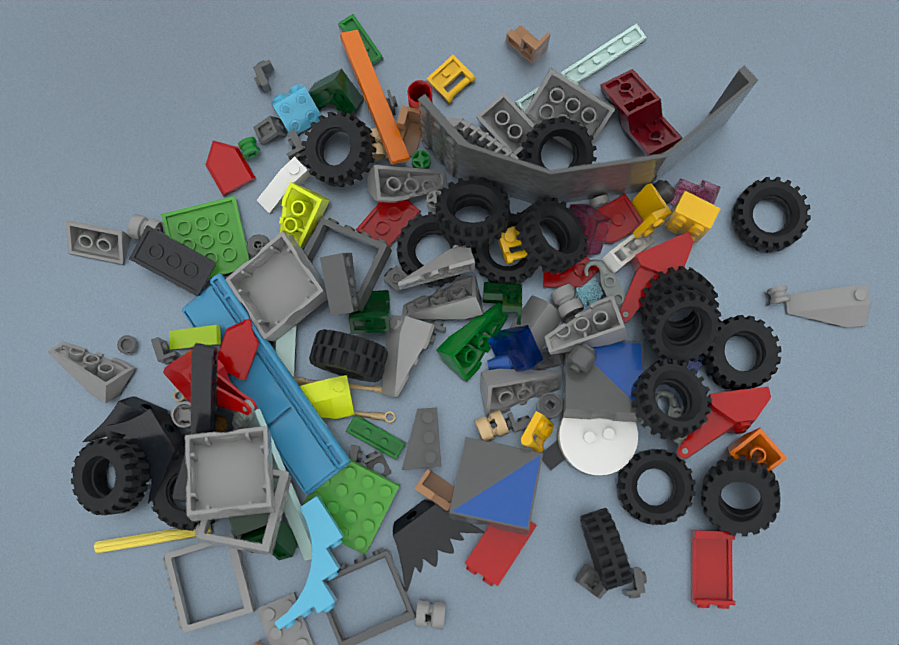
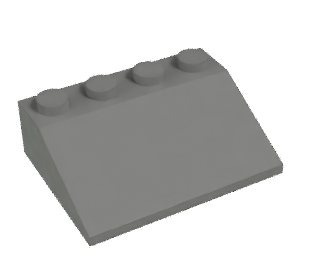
M551 67L524 114L534 125L542 123L545 119L552 118L576 120L580 122L579 125L585 126L588 129V135L593 136V144L613 114L615 107ZM559 136L552 137L573 150L570 142L565 138Z

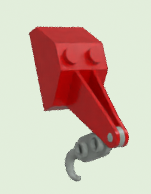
M686 232L636 254L630 261L635 275L626 295L618 278L607 269L602 261L590 260L584 266L585 276H588V270L591 266L599 268L601 287L606 297L614 295L623 323H625L641 307L640 297H645L646 294L643 292L644 287L649 288L651 286L649 282L651 278L654 280L659 278L658 272L660 271L664 274L668 273L669 267H673L675 270H678L679 266L685 267L694 241L690 233Z
M192 349L164 367L163 374L190 403ZM218 360L217 406L236 411L232 421L233 431L246 429L252 421L253 411L257 409V405L253 399L231 384L224 365Z
M769 386L709 394L708 397L712 398V402L707 405V407L711 408V413L706 415L708 418L707 422L691 434L673 440L679 445L676 451L677 457L681 460H687L726 432H734L735 434L747 432L746 430L751 427L771 399ZM668 390L657 392L655 394L657 404L661 396H666L669 399L670 406L667 415L672 418L680 417L683 409L679 405L676 396Z

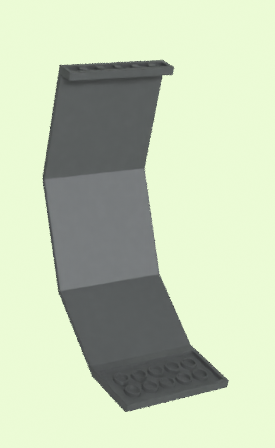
M745 65L740 68L710 111L711 115L664 154L554 170L546 169L469 144L425 94L418 99L420 130L423 139L421 141L427 149H432L433 155L439 163L443 162L447 166L446 170L452 177L455 176L457 179L463 178L464 181L469 180V177H474V180H480V177H483L487 183L492 180L495 182V187L500 185L503 187V193L507 192L510 197L532 204L545 197H549L550 200L555 197L558 198V203L562 201L568 203L589 200L606 194L609 197L625 193H637L647 184L657 182L730 119L758 79Z

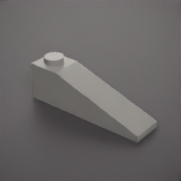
M374 165L367 174L368 192L376 202L395 203L447 187L444 170Z
M461 243L459 246L454 245L452 249L444 252L399 281V290L474 271L475 260L471 249L466 248L464 243Z
M476 275L456 279L451 282V286L443 290L441 287L436 289L433 295L428 297L423 295L403 305V316L417 320L467 319L482 315L483 305Z
M868 285L787 294L790 298V301L785 302L786 314L818 320L822 321V323L839 325V327L843 328L866 326L870 308Z
M614 295L595 301L583 313L579 312L576 314L573 320L567 324H562L546 335L545 340L550 355L570 352L575 345H582V343L593 348L628 339Z
M392 316L390 332H387L386 335L388 357L383 371L382 395L398 397L409 378L408 372L413 364L417 365L419 361L418 355L422 349L427 348L434 329L433 324L408 316Z
M62 342L48 350V353L91 395L104 403H107L121 393L134 372V367L121 359L113 357L111 360L103 357V354L98 352L96 354L85 352V348Z
M524 369L481 371L480 388L486 416L497 410H500L501 413H506L511 410L510 407L519 403L524 405L527 403L526 400L535 396L540 398L545 393L560 389L562 372Z

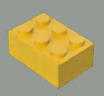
M684 191L672 207V213L667 217L664 226L672 233L684 234L689 232L693 241L698 242L711 229L721 208Z

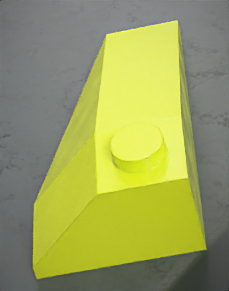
M290 182L282 199V217H280L279 224H281L280 232L283 231L292 235L303 250L321 220L330 199L313 190Z
M347 375L300 386L320 417L339 419L355 415Z

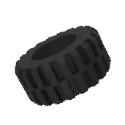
M737 315L722 321L723 326L718 327L721 336L714 339L717 343L716 346L710 345L707 349L709 353L707 355L701 354L704 355L702 360L703 366L706 365L708 368L707 374L714 377L713 381L716 384L721 383L723 388H731L733 391L756 388L768 382L772 378L771 376L776 374L778 370L776 366L781 363V357H778V353H781L782 350L781 346H777L776 343L779 341L778 336H773L771 333L774 330L770 326L766 328L763 320L759 319L756 321L755 317L750 315L747 317ZM743 336L754 345L757 360L752 369L739 371L733 368L727 361L725 345L731 337Z
M323 329L319 330L315 335L309 361L315 367L340 376L347 375L348 378L360 381L378 382L383 375L388 351L386 347L372 340L341 331Z
M103 438L87 443L79 451L80 455L75 457V465L71 470V473H73L71 484L74 486V489H72L74 495L78 497L76 500L80 505H84L83 508L94 515L104 516L126 513L138 506L145 496L144 492L148 490L149 485H147V481L150 480V474H148L149 464L145 461V454L140 452V447L128 439ZM109 462L112 463L115 470V484L112 491L106 483V469Z
M739 455V459H734V456L727 457L725 462L721 459L717 462L716 467L712 466L709 469L702 485L701 505L704 507L703 512L705 516H710L709 521L713 526L718 524L720 531L725 532V530H728L730 535L736 536V533H741L742 537H747L748 533L751 532L753 535L759 534L761 528L766 530L770 527V522L774 523L777 513L780 510V486L778 480L775 479L774 472L772 470L768 471V466L765 463L758 464V459L751 457V460L745 459L746 456ZM745 482L754 486L759 491L760 501L751 508L736 509L729 506L723 500L721 491L730 483Z

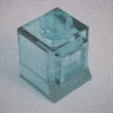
M597 279L575 289L577 293L576 298L581 300L583 306L586 304L589 306L595 301L601 300V296L604 294L601 283H598Z

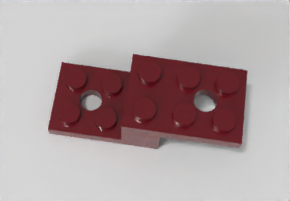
M633 69L600 84L601 91L619 110L621 127L646 156L661 154L671 149L683 139L663 117L660 97Z

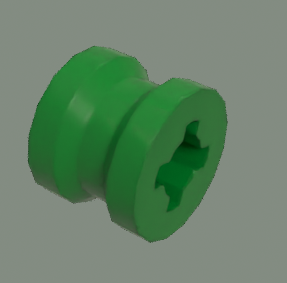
M247 137L238 143L239 148L243 151L244 159L256 157L261 153L260 148L256 146L257 141L255 137Z
M424 150L416 151L412 156L413 168L429 169L431 165L430 155Z

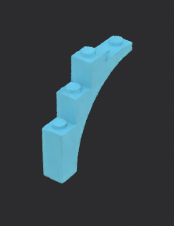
M316 496L300 507L311 535V569L306 585L298 600L285 615L275 622L278 629L285 627L287 630L296 623L294 619L300 615L304 618L312 613V607L315 608L317 613L322 610L326 613L335 607L333 603L337 598L326 583L325 578L330 581L339 575L337 570L341 567L328 547L331 546L334 549L342 543L341 538L345 535L320 496Z

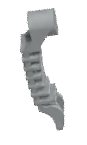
M445 116L464 139L468 137L470 144L473 145L477 141L478 147H485V149L518 159L512 150L506 148L505 144L499 143L488 132H483L479 126L475 127L472 122L465 121L462 116L460 118H447Z

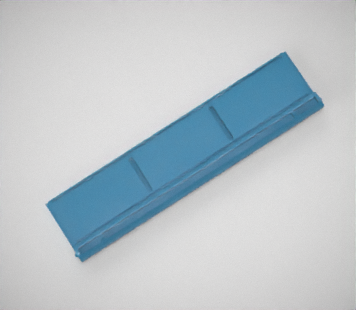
M217 274L210 280L211 285L184 306L182 312L193 328L220 325L222 342L227 328L250 318V315L244 305L237 299L224 276ZM251 320L254 336L257 337L259 346L247 379L242 380L227 373L233 386L255 401L257 409L261 410L280 458L303 492L310 495L344 467H347L351 460L269 341L264 340ZM214 345L219 351L220 345Z

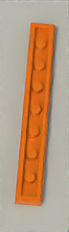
M358 30L340 33L341 42L391 165L409 161L410 156Z

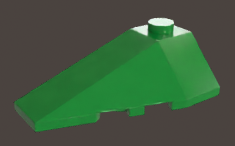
M498 302L482 315H479L450 335L436 349L443 362L465 382L479 370L482 362H480L485 352H489L491 341L494 337L498 336L508 318L507 313L502 312V304Z

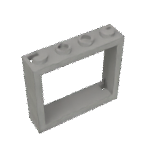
M273 469V478L279 479L274 496L275 512H270L262 544L207 534L211 519L201 520L197 524L195 530L196 538L202 543L272 556L292 479L290 473Z
M234 533L223 536L239 540L238 536H234ZM199 543L164 554L163 565L169 574L168 586L173 590L174 597L172 602L174 608L178 610L179 617L177 622L183 633L257 610L242 550L229 548L244 608L192 624L190 623L174 557L214 545Z

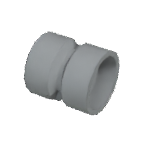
M134 214L128 224V237L139 240L147 225L162 232L163 223L159 220L151 218L148 220L145 216Z
M572 284L564 285L553 291L550 295L554 304L559 306L557 310L563 320L570 314H578L584 310L581 300L575 298L577 293Z
M180 402L175 405L171 413L174 424L191 429V403Z
M418 600L415 626L427 627L431 625L432 628L443 629L446 603L434 602L430 604L429 601Z

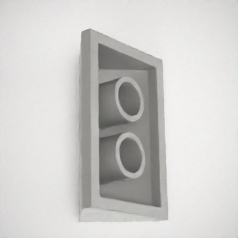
M504 92L476 116L499 143L505 144L507 149L512 150L514 155L519 156L520 153H523L524 147L522 142H526V134L534 129V124Z
M72 220L66 221L69 254L118 264L125 263L131 238L124 231Z
M532 295L522 309L521 325H517L516 318L500 342L532 363L531 351L542 349L546 343L545 336L555 330L562 317L550 302Z

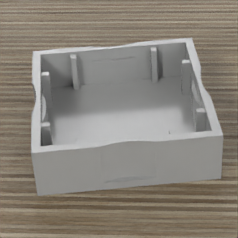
M283 231L267 243L254 258L245 262L225 279L237 299L246 307L251 320L264 340L276 342V340L285 335L327 300L323 279L295 238Z
M267 426L238 429L227 433L210 432L185 435L186 465L188 469V482L186 486L187 516L192 521L275 512L271 433Z

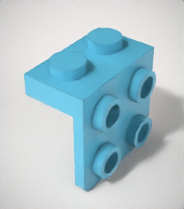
M303 84L293 85L289 88V92L284 95L283 93L273 97L274 101L271 102L287 131L295 129L297 135L312 127L310 125L312 122L318 123L320 121L318 117L321 116Z

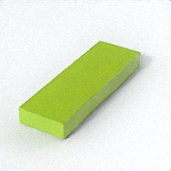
M210 325L169 331V350L193 348L195 343L210 346L221 345V326Z

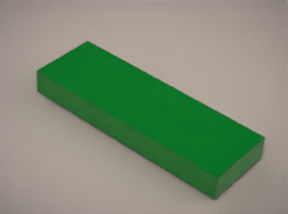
M354 14L338 23L343 32L358 30L372 66L384 59Z
M357 414L354 415L345 431L397 460L406 444L405 441Z

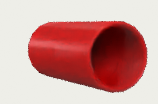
M416 80L408 86L409 107L418 109L419 102L416 101L424 94L433 103L432 88L429 83L423 80Z

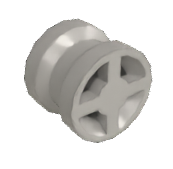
M438 190L431 191L426 197L427 207L433 212H436V206L433 203L437 202V195H441V191Z
M786 285L767 290L771 296V305L790 301L789 296L786 294Z

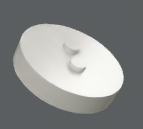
M562 417L558 428V443L564 458L575 469L590 475H608L622 469L633 457L638 444V429L636 422L612 421L603 418L590 420Z

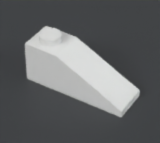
M295 157L292 158L257 199V202L271 214L282 203L289 183L292 182L301 186L310 177L308 170Z
M632 234L608 252L601 261L609 271L616 274L636 254L644 251L655 240L651 236L647 238L643 236L636 239L634 234Z

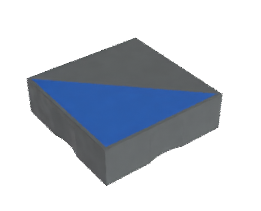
M622 340L610 345L593 347L596 351L597 360L587 373L580 372L577 374L572 371L567 361L570 352L563 353L565 381L563 389V418L590 420L603 418L612 421L642 422L643 419L641 417L636 418L635 416L638 410L637 407H632L631 403L635 401V397L631 396V392L636 389L633 386L634 382L644 372L643 341Z
M466 437L451 501L449 519L476 525H490L499 530L527 535L543 453Z

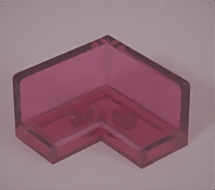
M680 178L675 186V198L670 204L674 205L684 191H687L714 205L721 187L702 180L697 185Z
M570 204L569 209L572 207L575 210L573 214L576 217L580 216L581 220L579 222L581 226L586 228L583 232L584 235L588 236V240L585 242L588 245V250L584 252L586 255L600 254L612 219L588 204Z

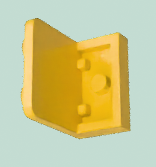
M652 183L647 184L631 201L643 220V223L633 232L636 239L643 236L645 238L651 236L655 232L654 230L665 222L664 220L672 213Z

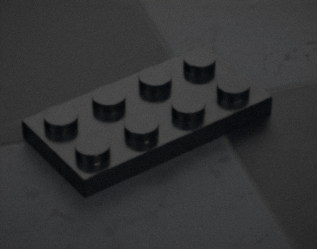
M149 225L145 227L129 257V260L196 296L200 295L217 264L212 259Z

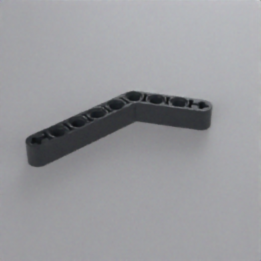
M195 343L191 355V435L216 432L218 348L200 343ZM185 452L174 488L173 500L187 503L188 469Z

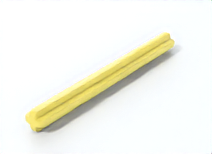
M211 524L209 526L207 534L212 533ZM176 528L95 542L94 550L95 553H103L194 538L197 536L195 535L196 529L188 531Z

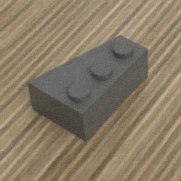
M352 253L320 257L331 316L358 311L360 301L356 294Z
M437 407L417 409L402 470L441 467Z

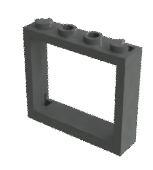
M321 218L304 251L311 263L328 229L379 249L357 293L360 301L358 310L362 312L392 250L387 245L388 242L380 238L374 240L366 232L362 231L360 234L355 232L353 227L349 225L343 227L332 218L328 220Z
M383 548L373 551V556L367 559L365 555L354 560L355 564L349 567L347 564L341 565V568L337 570L339 575L330 581L385 558L407 611L346 638L335 610L332 608L326 614L339 645H356L416 618L415 611L389 549L384 551Z

